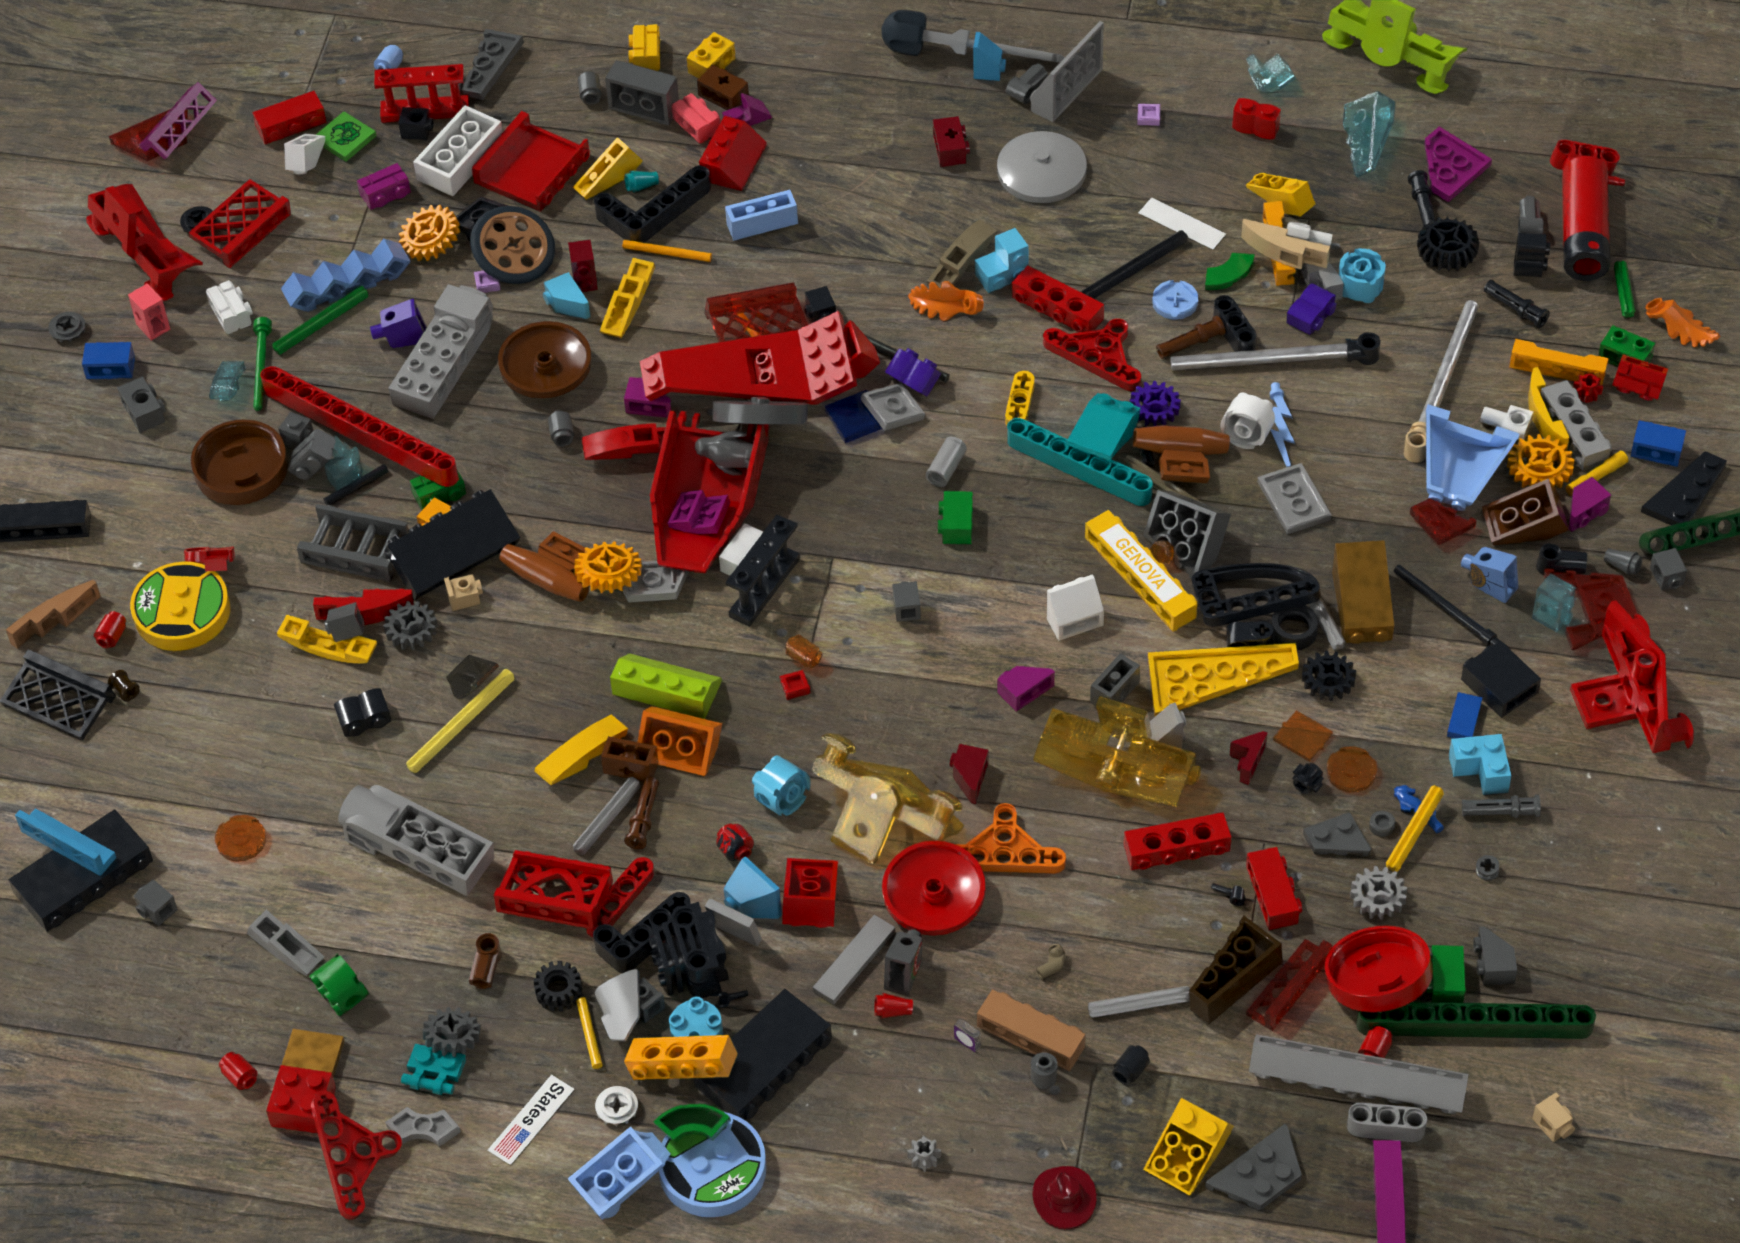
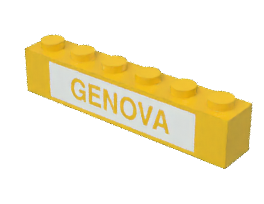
M1107 510L1085 523V538L1173 632L1197 618L1198 603L1195 597L1183 589L1180 581L1168 573L1165 565L1159 563L1153 557L1149 548L1144 547L1132 531L1129 532L1118 516H1114Z

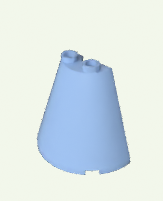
M1428 404L1426 408V490L1429 494L1428 499L1433 503L1439 504L1443 502L1451 505L1455 510L1464 511L1466 506L1472 505L1517 441L1520 433L1496 426L1493 434L1448 421L1451 411Z

